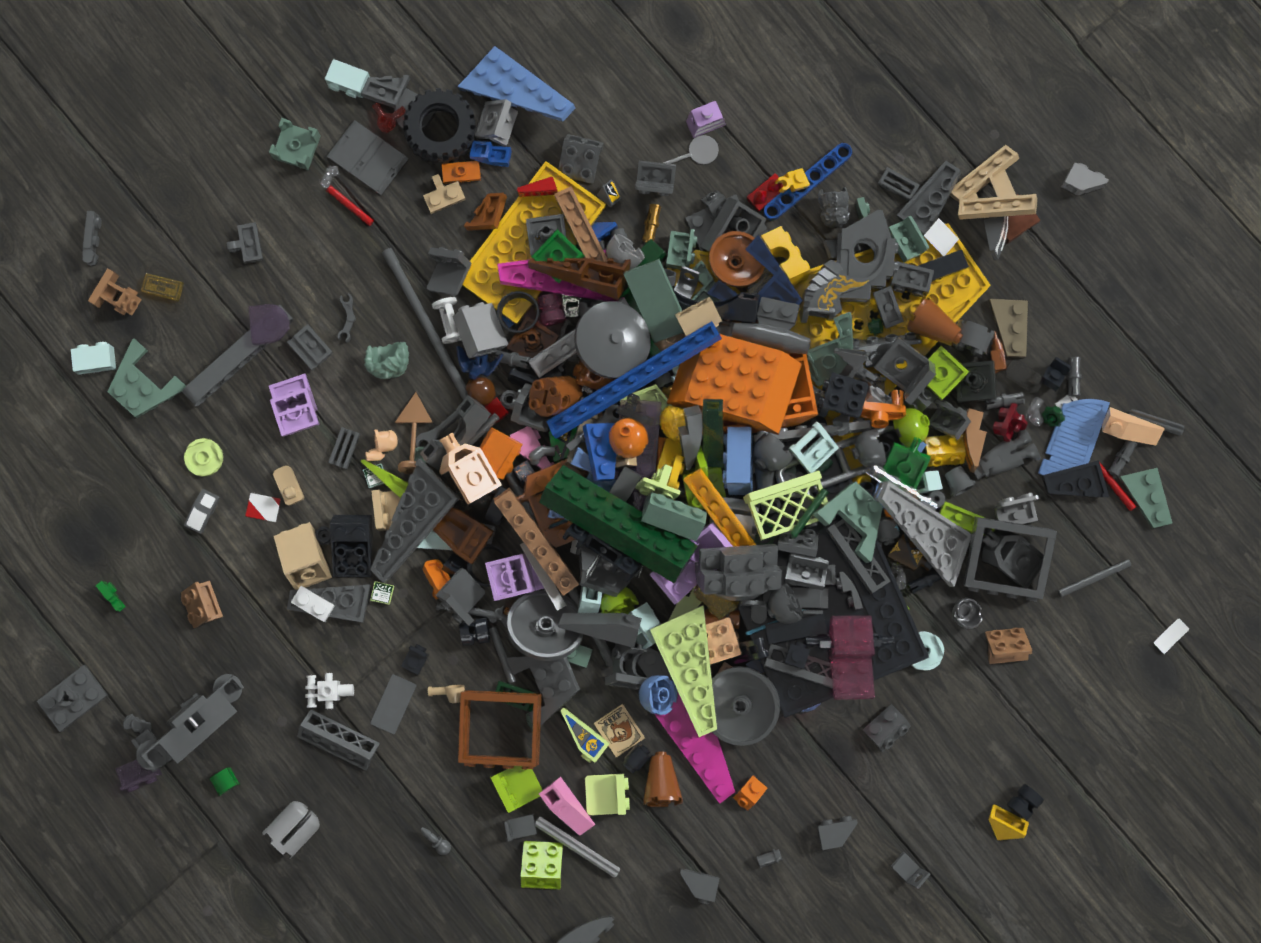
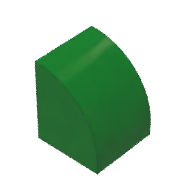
M231 767L223 769L210 778L219 796L240 784Z

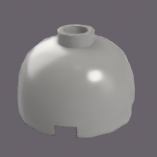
M615 234L606 247L607 258H613L614 262L625 263V260L631 259L630 270L636 268L645 257L639 248L635 250L632 246L634 243L620 234Z

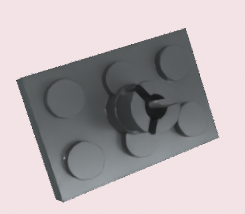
M83 665L37 702L58 731L62 732L109 695L88 667Z

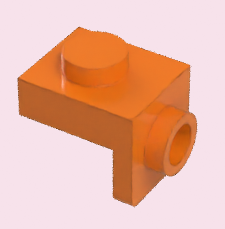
M752 775L733 798L741 807L749 810L767 790V787Z

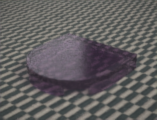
M273 304L248 306L253 345L274 343L284 337L289 330L290 322L288 315L281 307Z

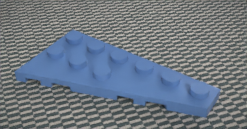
M496 46L458 85L461 91H469L477 96L489 97L494 101L507 99L512 102L511 106L525 108L526 111L538 112L543 116L562 122L575 109L573 103Z

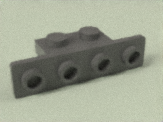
M907 332L905 335L899 336L889 334L882 338L871 336L864 340L853 338V349L870 352V355L864 362L865 367L868 368L876 365L897 337H900L909 345L920 344L922 339L913 332ZM899 359L896 364H903L904 359Z

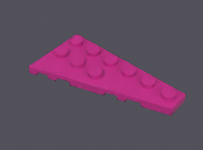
M529 260L497 264L500 284L607 302L617 301L614 298L563 280L557 283L551 276L530 269L528 267Z

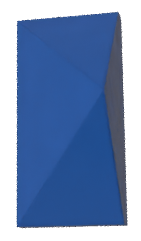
M594 222L591 226L598 241L607 238L610 235V231L618 229L616 222Z

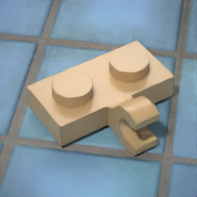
M439 174L432 176L437 190L423 195L431 214L466 200L458 181L444 187Z

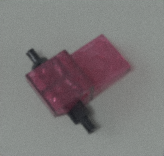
M832 616L829 634L805 637V645H818L819 648H829L834 700L874 699L872 657L875 654L874 647H882V644H894V637L873 634L871 616Z

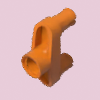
M893 390L891 392L892 404L866 402L865 398L860 417L871 419V426L877 429L887 427L889 420H898L905 417L904 392L899 390L898 394V390Z

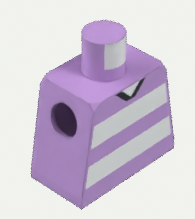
M716 101L693 109L686 120L693 138L726 125Z

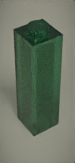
M703 399L704 457L708 467L723 468V399Z

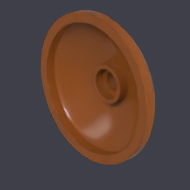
M731 231L719 236L715 240L709 252V264L713 274L721 282L732 287H745L753 284L760 278L765 267L745 250L755 237L745 232ZM732 261H736L738 265L734 266Z

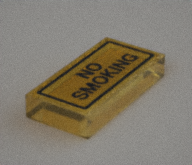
M146 273L141 292L179 301L184 283Z

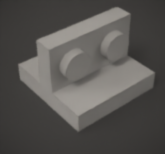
M507 99L485 102L475 137L490 139L501 146H507L518 114L517 110L510 107L512 102Z

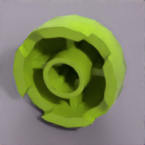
M907 408L906 416L893 420L894 429H899L902 436L899 438L906 447H910L914 437H917V440L918 438L921 439V443L928 436L930 421L919 410Z
M625 587L617 597L604 593L601 597L600 611L601 613L628 614L635 609L634 605H639V602L632 590Z

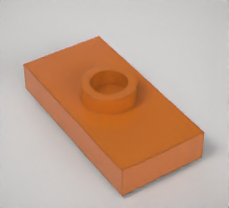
M468 161L442 164L443 183L481 181L480 162Z

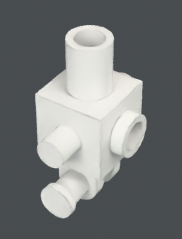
M325 673V681H317V685H315L316 675L306 676L307 686H305V689H308V694H305V698H308L307 708L317 707L316 697H318V701H325V709L333 708V701L340 700V696H354V685H340V681H333V673Z

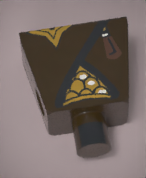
M905 532L902 533L886 555L888 560L910 571H915L918 566H921L929 572L933 567Z

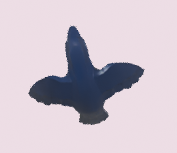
M460 346L456 347L460 367L464 373H469L471 380H476L480 375L488 377L503 357V354H500L490 363L487 362L488 354L477 356L473 360L466 356V352Z

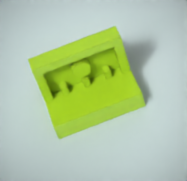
M940 346L929 358L935 364L936 375L927 387L943 400L969 371L947 350Z

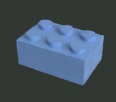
M728 427L727 433L724 434L725 452H723V463L725 464V470H727L723 471L724 488L728 489L729 495H747L753 489L751 427Z

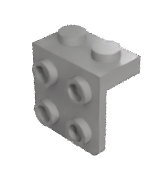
M1028 493L1017 497V500H1014V497L1002 499L994 507L996 519L1018 524L1038 521L1034 501L1038 500L1039 496H1033V493Z

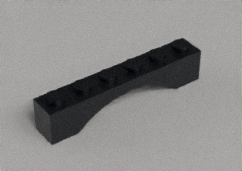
M673 290L682 311L700 302L682 296ZM741 292L732 298L713 303L723 321L738 320L742 323H755L760 295Z

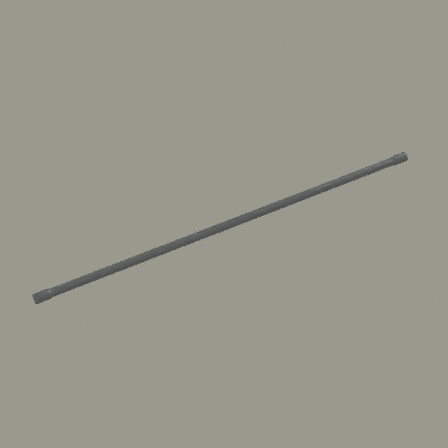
M388 248L382 252L383 257L392 269L461 398L464 400L468 395L467 390H465L466 385L403 272L393 249ZM489 429L482 435L483 438H485ZM513 471L510 474H506L505 478L516 497L522 495L523 489ZM528 502L521 503L535 521ZM575 587L568 594L579 606L580 594ZM592 637L607 667L613 666L612 650L606 641Z

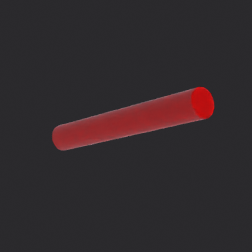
M330 185L326 191L368 226L372 225L374 220L333 186Z
M1100 463L1104 480L1129 511H1132L1136 505Z

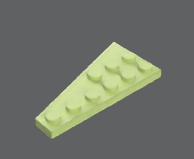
M704 605L650 629L699 737L717 730Z

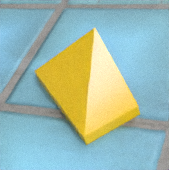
M993 804L989 822L997 840L1024 838L1029 822Z

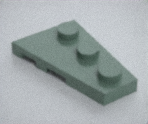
M1158 468L1118 477L1126 486L1131 498L1139 506V510L1151 528L1172 524Z

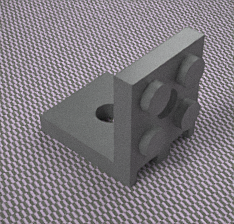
M897 337L874 366L877 371L905 391V401L910 405L936 375L935 364L900 337ZM899 359H904L907 362V366L900 369L896 366V362Z

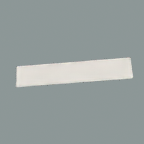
M525 543L520 544L556 610L558 611L567 606L554 582Z

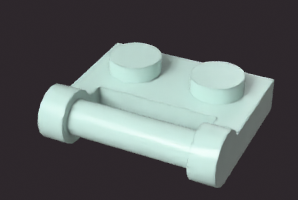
M815 422L812 425V429L788 449L807 473L810 474L818 469L839 447L822 425ZM819 434L820 438L802 454L800 450Z

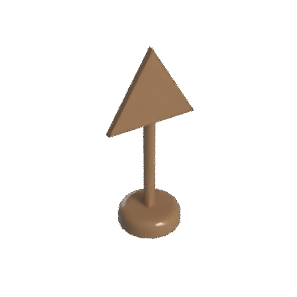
M416 392L395 422L412 423L410 460L402 461L398 465V471L405 474H413L416 467L414 459L417 423H433Z

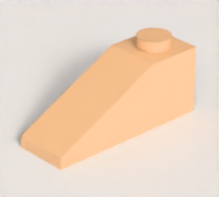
M1111 407L1102 424V431L1120 439L1150 445H1157L1164 431V428Z

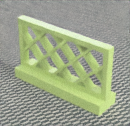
M820 471L751 492L743 497L745 504H748L761 540L791 531L795 527L793 524L799 521L796 518L799 511L805 512L807 508L802 506L805 497L812 501L815 499L807 494L809 488L816 485L818 493L823 488L820 481L822 478ZM793 492L802 495L799 504L790 500ZM826 497L821 502V506H824L828 502ZM775 498L785 501L781 510L772 506ZM788 503L797 507L794 516L784 512ZM762 504L767 507L764 516L757 513L755 505ZM770 509L779 513L776 522L766 518ZM782 515L791 519L789 527L779 524ZM810 518L806 525L818 522L819 520L817 518ZM764 521L774 525L771 533H764L762 528Z

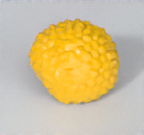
M669 405L663 409L660 415V426L666 437L679 443L678 427L686 426L684 412L679 407Z

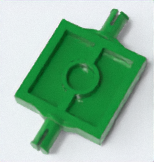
M914 437L910 447L894 442L884 463L885 466H883L879 474V478L891 482L898 488L915 492L930 461L929 455L917 450L921 439L918 438L917 440V437Z

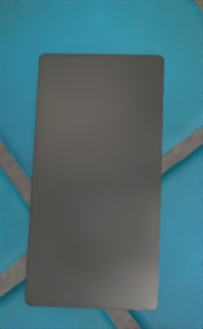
M392 674L370 724L395 734L417 685Z

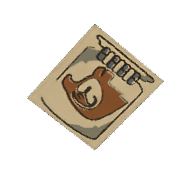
M623 704L594 723L602 737L610 743L609 747L615 757H618L645 738Z

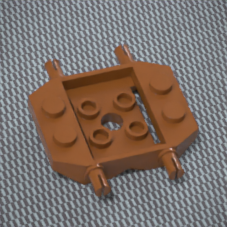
M566 460L527 475L523 494L517 497L521 503L528 502L536 524L549 542L556 548L576 540L571 536L566 540L563 539L565 531L572 522L566 521L549 528V525L565 518H549L547 515L550 509L539 503L542 493L538 495L536 493L544 491L546 485L563 465L583 477L588 475L589 472L586 470L581 471L566 465Z

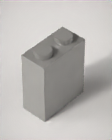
M481 302L473 307L466 305L458 309L459 312L452 316L468 358L495 353L508 345L492 303L484 304V302Z

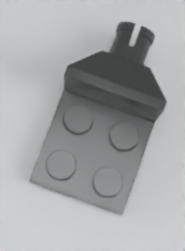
M985 527L984 534L986 536L982 538V542L985 543L982 561L1000 569L1021 588L1028 589L1041 569L1043 554L1021 535L1004 530L993 532L990 528Z

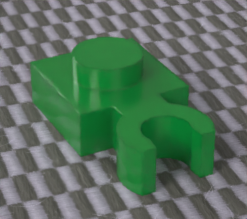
M101 581L96 585L116 611L120 612L126 607L118 598V595L115 593L117 589L111 582Z

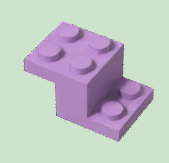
M306 374L269 385L273 398L270 402L282 437L320 425L315 412L317 407Z
M525 553L485 563L494 601L544 589Z

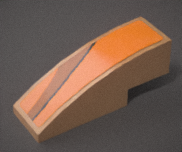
M969 408L967 410V417L971 423L963 432L962 437L966 450L965 459L970 472L974 473L979 465L987 432L979 430L984 412Z

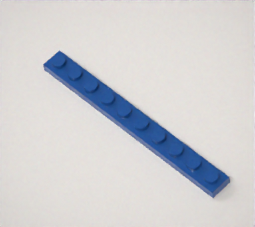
M711 321L546 421L555 439L559 438L721 340L722 337L714 323Z

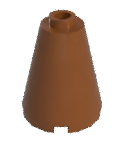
M929 297L921 302L913 314L915 315L914 321L910 320L907 326V330L950 346L954 343L957 345L963 337L961 334L962 329Z
M656 752L650 761L643 805L647 804L649 807H668V804H671V802H674V806L683 803V798L671 756L667 755V752Z

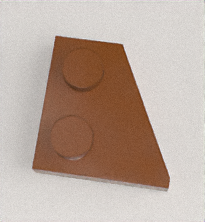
M504 193L487 194L482 204L474 211L476 216L470 223L466 222L464 227L468 231L498 229L507 196Z

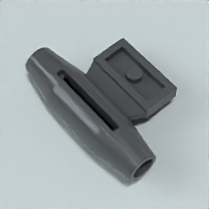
M761 297L757 312L759 324L735 322L732 329L733 338L777 349L785 353L808 354L811 343L810 338L790 331L796 323L800 306Z

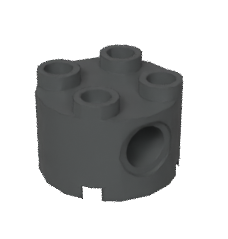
M960 319L957 325L962 329L961 334L963 337L957 345L953 344V348L959 351L967 349L971 351V355L982 358V355L987 354L988 346L995 332L990 330V333H988L987 327L968 320L964 324L963 319Z

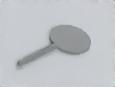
M697 136L690 143L688 154L664 163L672 164L691 156L698 164H709L718 156V144L710 136Z

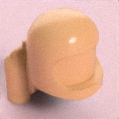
M378 429L374 430L375 448L365 452L366 461H380L385 457V454L382 452L393 451L398 445L396 433L392 430L378 432Z

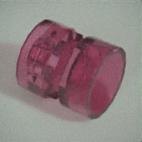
M552 293L537 298L538 308L542 310L540 313L542 325H556L566 321L564 310L560 308L563 305L561 294Z

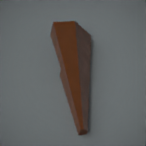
M530 258L528 261L530 269L616 300L619 299L626 287L627 281L623 273L630 270L631 259L625 260V263L614 262L613 258H608L607 261H595L594 258H565L564 261H553V258H547V261H535L534 258Z

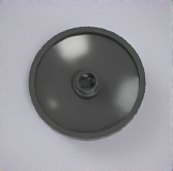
M602 302L591 307L578 321L574 334L575 348L581 362L591 372L603 378H619L644 363L650 351L651 339L646 322L636 310L620 302Z
M546 590L527 593L512 605L508 613L507 633L509 639L518 651L532 659L554 661L567 657L578 648L584 634L559 628L558 625L563 613H578L579 606L571 598L560 593L567 606L557 611Z
M738 666L725 669L712 678L717 730L712 732L718 738L733 745H751L764 739L774 729L780 714V700L775 686L764 674L749 667Z

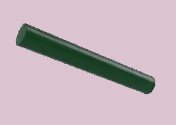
M822 488L792 529L789 534L792 538L796 539L827 496L828 491Z

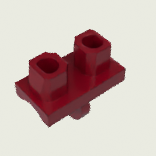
M1011 403L1010 408H1000L999 420L1004 422L996 421L993 425L994 434L1003 435L1004 441L1010 442L1014 431L1025 430L1028 425L1027 420L1024 419L1025 416L1016 411L1018 406L1016 403Z

